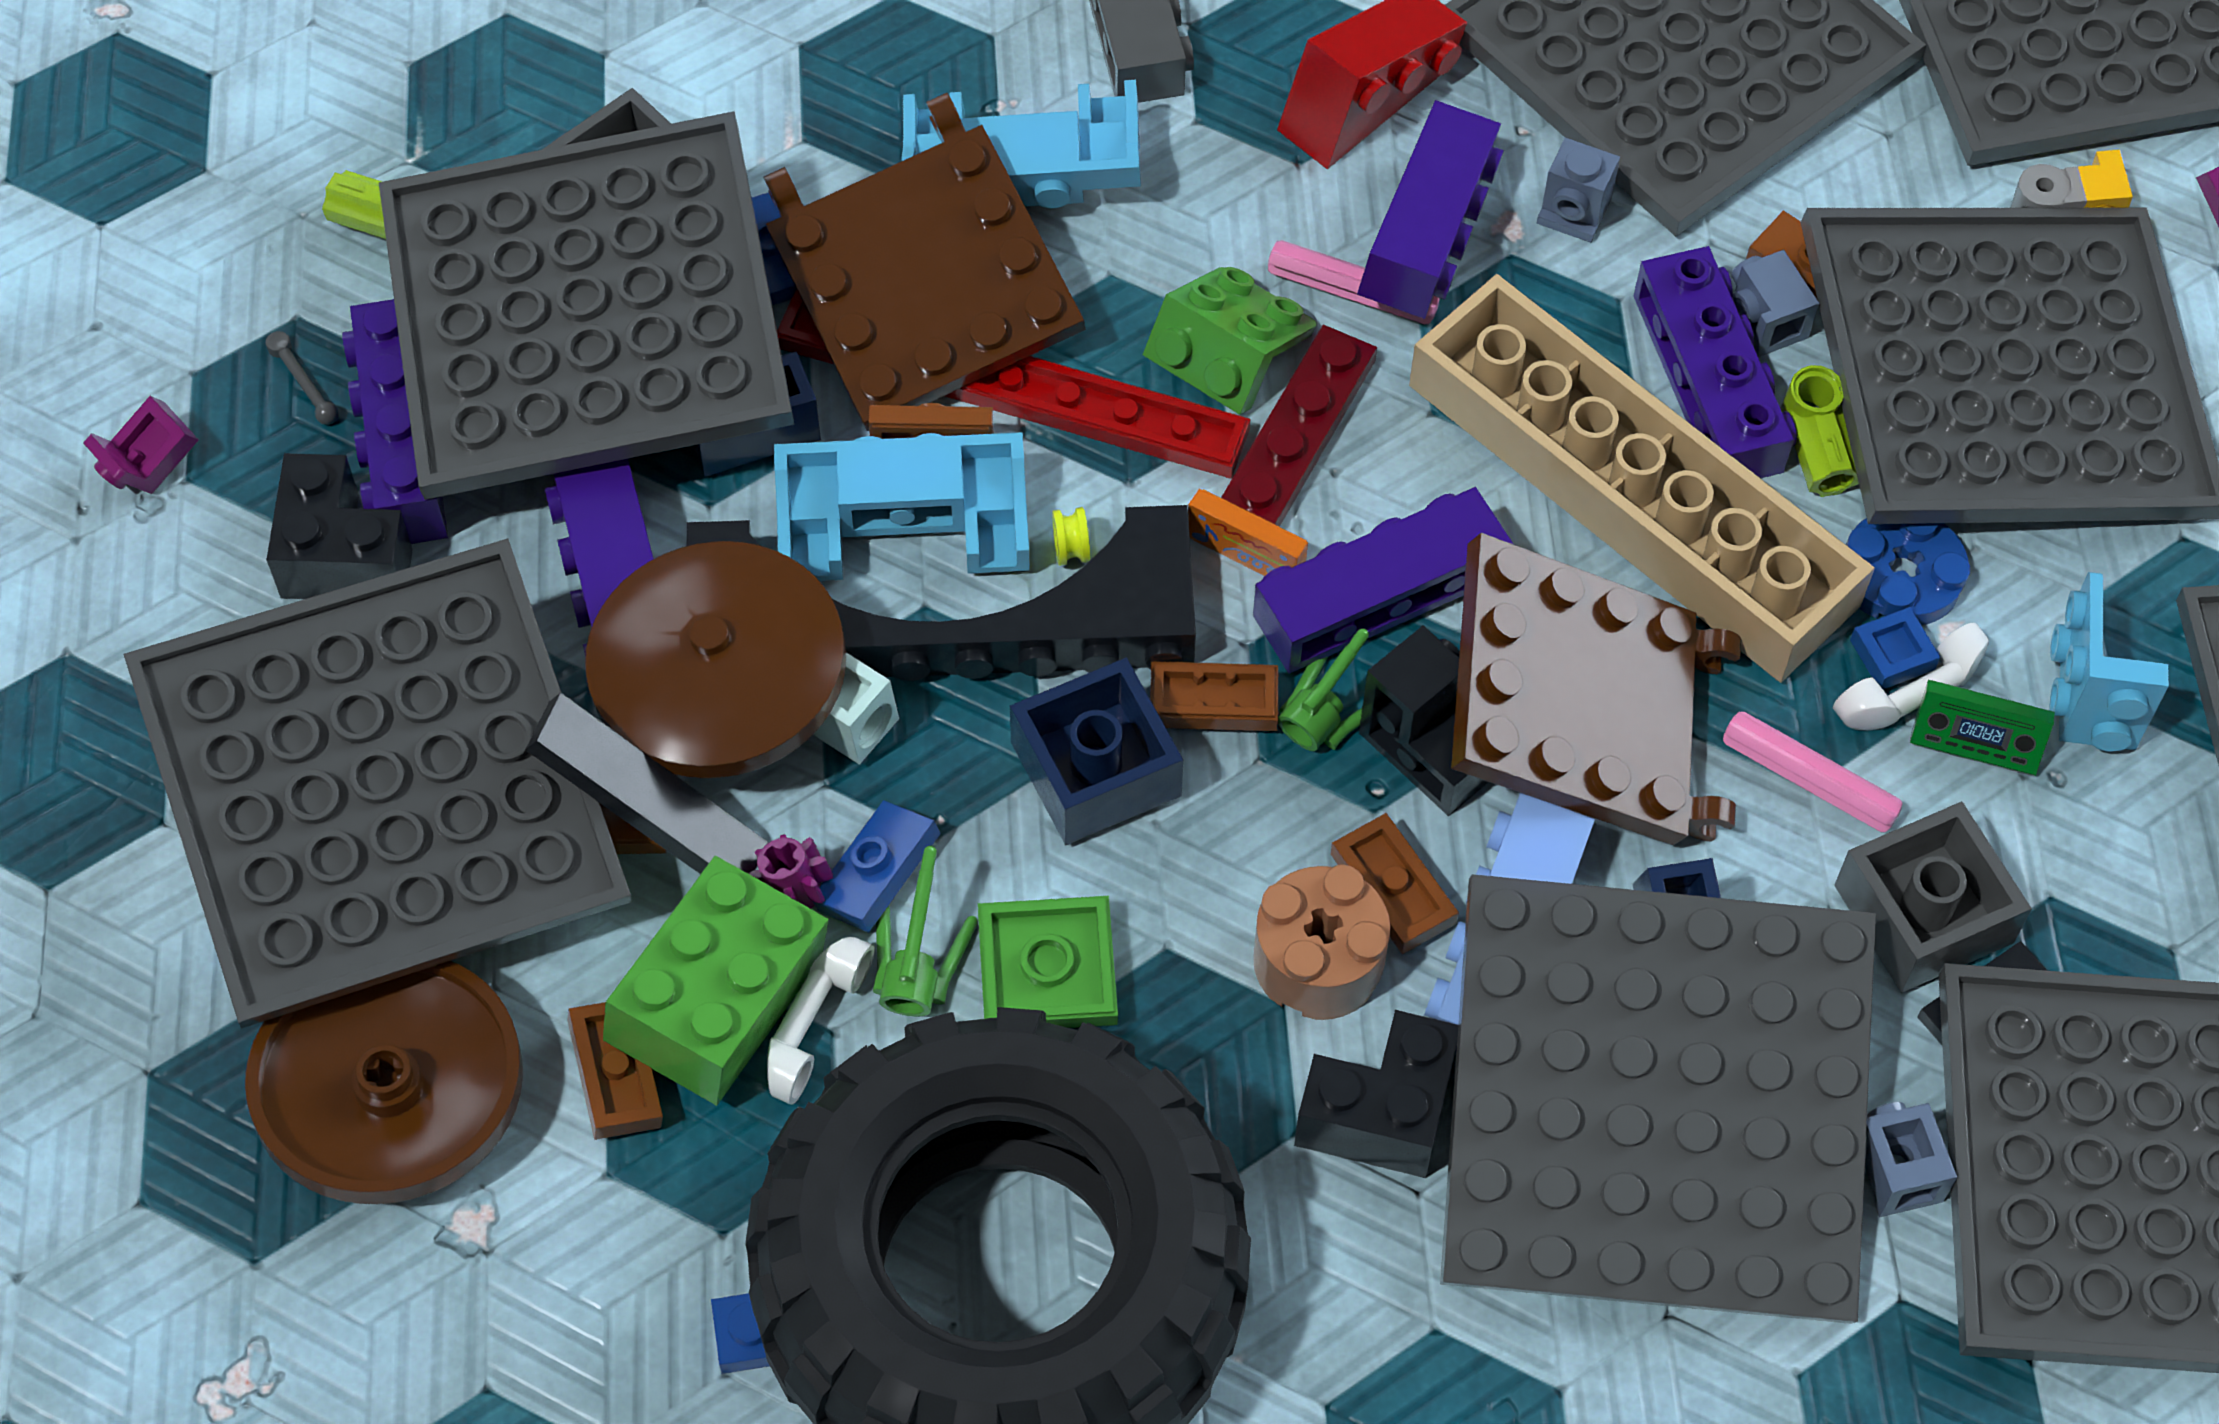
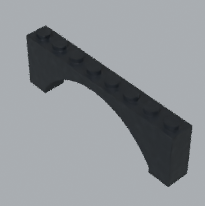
M1188 505L1125 507V522L1108 544L1083 568L1058 586L1038 597L1004 611L971 619L941 622L908 621L878 616L849 607L832 599L841 621L846 653L884 677H895L904 681H916L931 675H959L964 678L977 679L986 677L991 673L1021 672L1028 676H1045L1054 671L1085 670L1090 673L1126 657L1132 668H1149L1150 670L1151 661L1194 663L1196 627ZM750 520L687 522L686 546L718 541L744 542L759 545L752 537Z

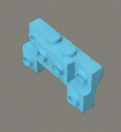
M1124 80L1125 96L1091 98L1090 85L1078 84L1079 119L1078 111L965 118L962 93H950V98L956 107L966 132L983 125L1025 207L1060 208L1067 204L1084 203L1083 190L1141 186L1139 111L1136 80ZM915 94L903 95L902 161L942 143L930 121L929 116H931L929 110L917 108Z
M1023 432L957 436L927 433L915 438L881 439L874 436H865L853 441L774 444L778 552L803 565L819 581L843 580L842 537L962 531L966 533L968 574L1030 571Z

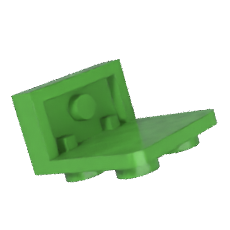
M1219 267L1165 295L1142 355L1241 415L1252 408L1272 358L1311 337L1317 323L1313 318L1304 314L1303 308L1295 301L1286 297L1274 296L1254 284L1253 277L1245 271L1234 267Z

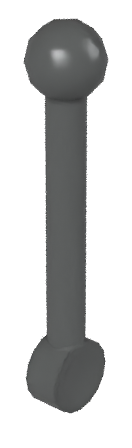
M281 331L268 335L266 346L269 354L283 360L316 407L315 417L317 421L323 425H331L336 422L339 417L338 407L332 402L325 401L291 352L292 345L289 336Z

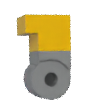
M2120 149L2097 151L2092 165L2066 167L2065 169H2059L2046 164L2030 166L2022 172L2010 208H2129L2133 195Z

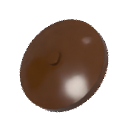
M733 541L699 543L670 551L647 562L623 580L610 594L597 614L589 634L585 658L586 678L592 700L602 723L673 774L696 778L736 776L758 770L784 758L806 742L823 724L832 711L843 685L846 670L845 638L839 614L832 598L820 581L803 565L778 551L760 545Z
M448 961L264 1021L253 1041L248 1057L245 1079L246 1099L252 1122L262 1145L272 1160L294 1181L318 1194L340 1201L357 1204L396 1203L415 1199L450 1185L475 1168L493 1150L509 1127L517 1109L523 1081V1062L513 1021L498 995L476 974L455 962Z

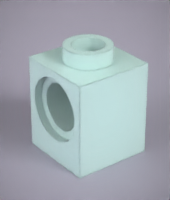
M846 653V670L839 697L826 720L813 735L860 765L899 720L891 681Z

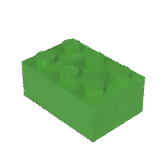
M715 855L606 1000L603 1041L717 1106L796 996L807 978L813 962L823 952L829 919Z

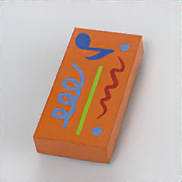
M1198 489L1188 504L1190 539L1263 576L1281 566L1294 567L1306 562L1307 540L1204 489Z

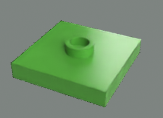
M1109 896L977 903L984 1019L997 1018V1007L1042 1010L1046 1013L1047 1023L1066 1028H1079L1082 1022L1085 1024L1090 1023L1094 1026L1118 1025Z

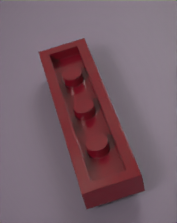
M1323 324L1221 498L1280 527L1374 365L1377 347Z

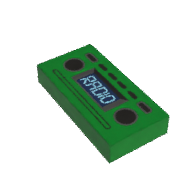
M1928 679L1911 731L1910 743L2036 776L2054 725L2055 712Z

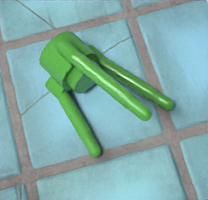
M1359 629L1318 684H1314L1328 657L1308 665L1292 695L1279 709L1281 713L1278 717L1280 728L1292 741L1302 748L1316 751L1324 742L1330 749L1335 750L1347 734L1360 726L1362 708L1341 721L1339 714L1344 707L1341 700L1331 690L1368 639L1369 632L1366 629Z
M927 846L924 849L905 950L897 951L894 960L891 958L889 906L876 922L877 973L873 992L880 995L879 1003L883 1008L905 1016H926L931 1012L932 1003L937 1005L945 1004L949 982L978 925V919L975 916H968L938 972L933 968L935 962L933 957L920 952L937 854L934 846Z

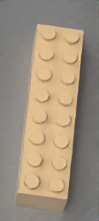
M1498 274L1494 275L1415 344L1409 386L1687 609L1696 612V616L1712 629H1726L1737 633L1741 637L1740 651L1780 683L1861 607L1875 567Z

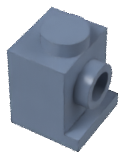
M1565 137L1548 171L1542 208L1538 214L1536 224L1591 243L1611 202L1620 156Z
M1785 250L1765 257L1753 256L1739 263L1731 273V278L1736 284L1732 299L1739 315L1745 314L1751 323L1753 333L1755 334L1753 347L1757 356L1760 357L1808 339L1819 302Z
M1894 1102L1877 1107L1867 1114L1865 1169L1877 1199L1875 1208L1879 1218L1943 1203L1956 1181L1957 1175L1930 1104L1926 1103L1906 1108L1904 1103ZM1892 1154L1903 1157L1907 1162L1896 1164Z

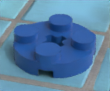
M1866 518L1852 530L1846 542V546L1875 567L1859 609L1876 619L1879 613L1887 616L1910 607L1921 626L1933 623L1946 616L1953 609L1970 575V565L1966 550L1958 536L1944 523L1868 524ZM1896 558L1908 559L1917 565L1915 569L1916 576L1910 577L1904 570L1894 572L1890 567L1894 565Z

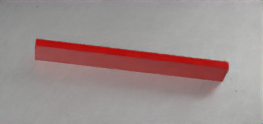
M795 290L777 329L780 349L791 353L797 351L798 355L833 364L798 291ZM1028 356L945 395V397L979 407H993V411L1232 479L1250 431V418L1032 356Z

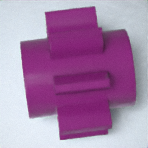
M783 834L780 835V838L769 842L762 849H757L754 852L757 857L759 870L751 871L748 874L810 909L815 906L813 901L816 903H823L825 901L819 887L821 882L832 879L833 873L826 858L821 857L812 838L809 837L800 843L795 839L787 838Z

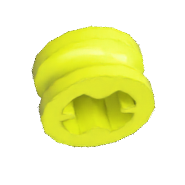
M1075 508V512L1069 516L1063 515L1060 510H1053L1052 526L1058 565H1067V561L1073 557L1079 558L1082 563H1088L1090 561V544L1084 508Z

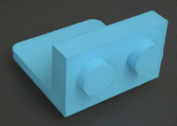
M2088 572L2080 591L2072 590L2068 596L2065 624H2056L2053 630L2050 658L2051 661L2060 662V678L2056 677L2053 681L2049 709L2055 712V716H2059V741L2093 745L2099 750L2110 752L2124 749L2136 750L2169 686L2168 664L2103 656V574Z

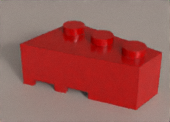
M1384 0L1308 39L1277 131L1323 167L1329 169L1439 76L1448 73L1454 67L1462 52L1459 44L1468 22L1439 0Z

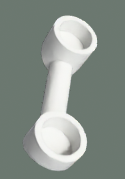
M1968 623L1948 635L1937 647L1936 650L1944 666L1890 695L1885 693L1874 678L1863 679L1839 696L1833 705V710L1843 723L1851 729L1871 731L1890 726L1897 722L1899 718L1919 708L1928 679L1956 687L1964 686L1979 666L1987 650L1989 639L1977 623Z
M847 937L830 945L813 962L802 987L774 1037H771L769 1041L767 1075L768 1087L772 1097L790 1105H793L799 1099L810 1078L814 1065V1056L797 1048L832 985L852 994L861 987L874 958V945L856 937Z

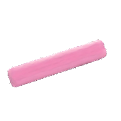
M1283 240L1275 243L1269 256L1268 271L1271 274L1425 325L1431 323L1438 309L1439 298L1435 296L1425 319L1359 296L1357 293L1365 267Z
M1738 712L1725 730L1723 741L1727 746L1880 832H1887L1900 814L1903 803L1896 796L1746 712Z

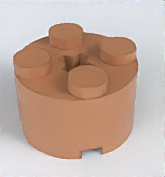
M1344 864L1334 867L1315 866L1299 869L1269 886L1263 894L1257 915L1253 954L1255 974L1266 995L1281 1007L1282 1004L1301 1011L1303 1017L1315 1020L1343 1017L1362 1007L1378 985L1386 961L1390 937V920L1382 898L1363 879V876L1357 869Z

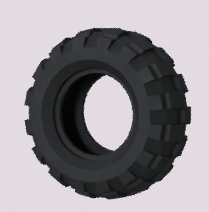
M997 1007V1018L958 1022L955 1021L954 1012H949L907 1024L904 1027L905 1038L881 1050H878L873 1044L868 1047L865 1045L823 1078L825 1088L814 1103L808 1102L805 1109L799 1106L791 1113L767 1153L769 1166L764 1183L751 1198L745 1246L749 1267V1296L767 1362L788 1401L797 1404L813 1424H1189L1211 1397V1388L1223 1363L1228 1356L1233 1354L1246 1307L1251 1237L1247 1232L1244 1211L1245 1191L1229 1147L1220 1140H1215L1205 1122V1108L1173 1073L1167 1069L1161 1072L1157 1066L1150 1070L1141 1064L1135 1057V1046L1090 1023L1085 1024L1082 1022L1078 1031L1047 1023L1046 1013L1042 1010ZM994 1169L1026 1171L1047 1177L1067 1187L1084 1200L1098 1216L1110 1237L1115 1252L1110 1269L1099 1290L1080 1311L1066 1322L1045 1333L1022 1340L1005 1342L971 1340L950 1334L930 1324L913 1311L896 1292L884 1268L885 1257L893 1235L903 1218L918 1201L935 1188L954 1178L977 1171Z

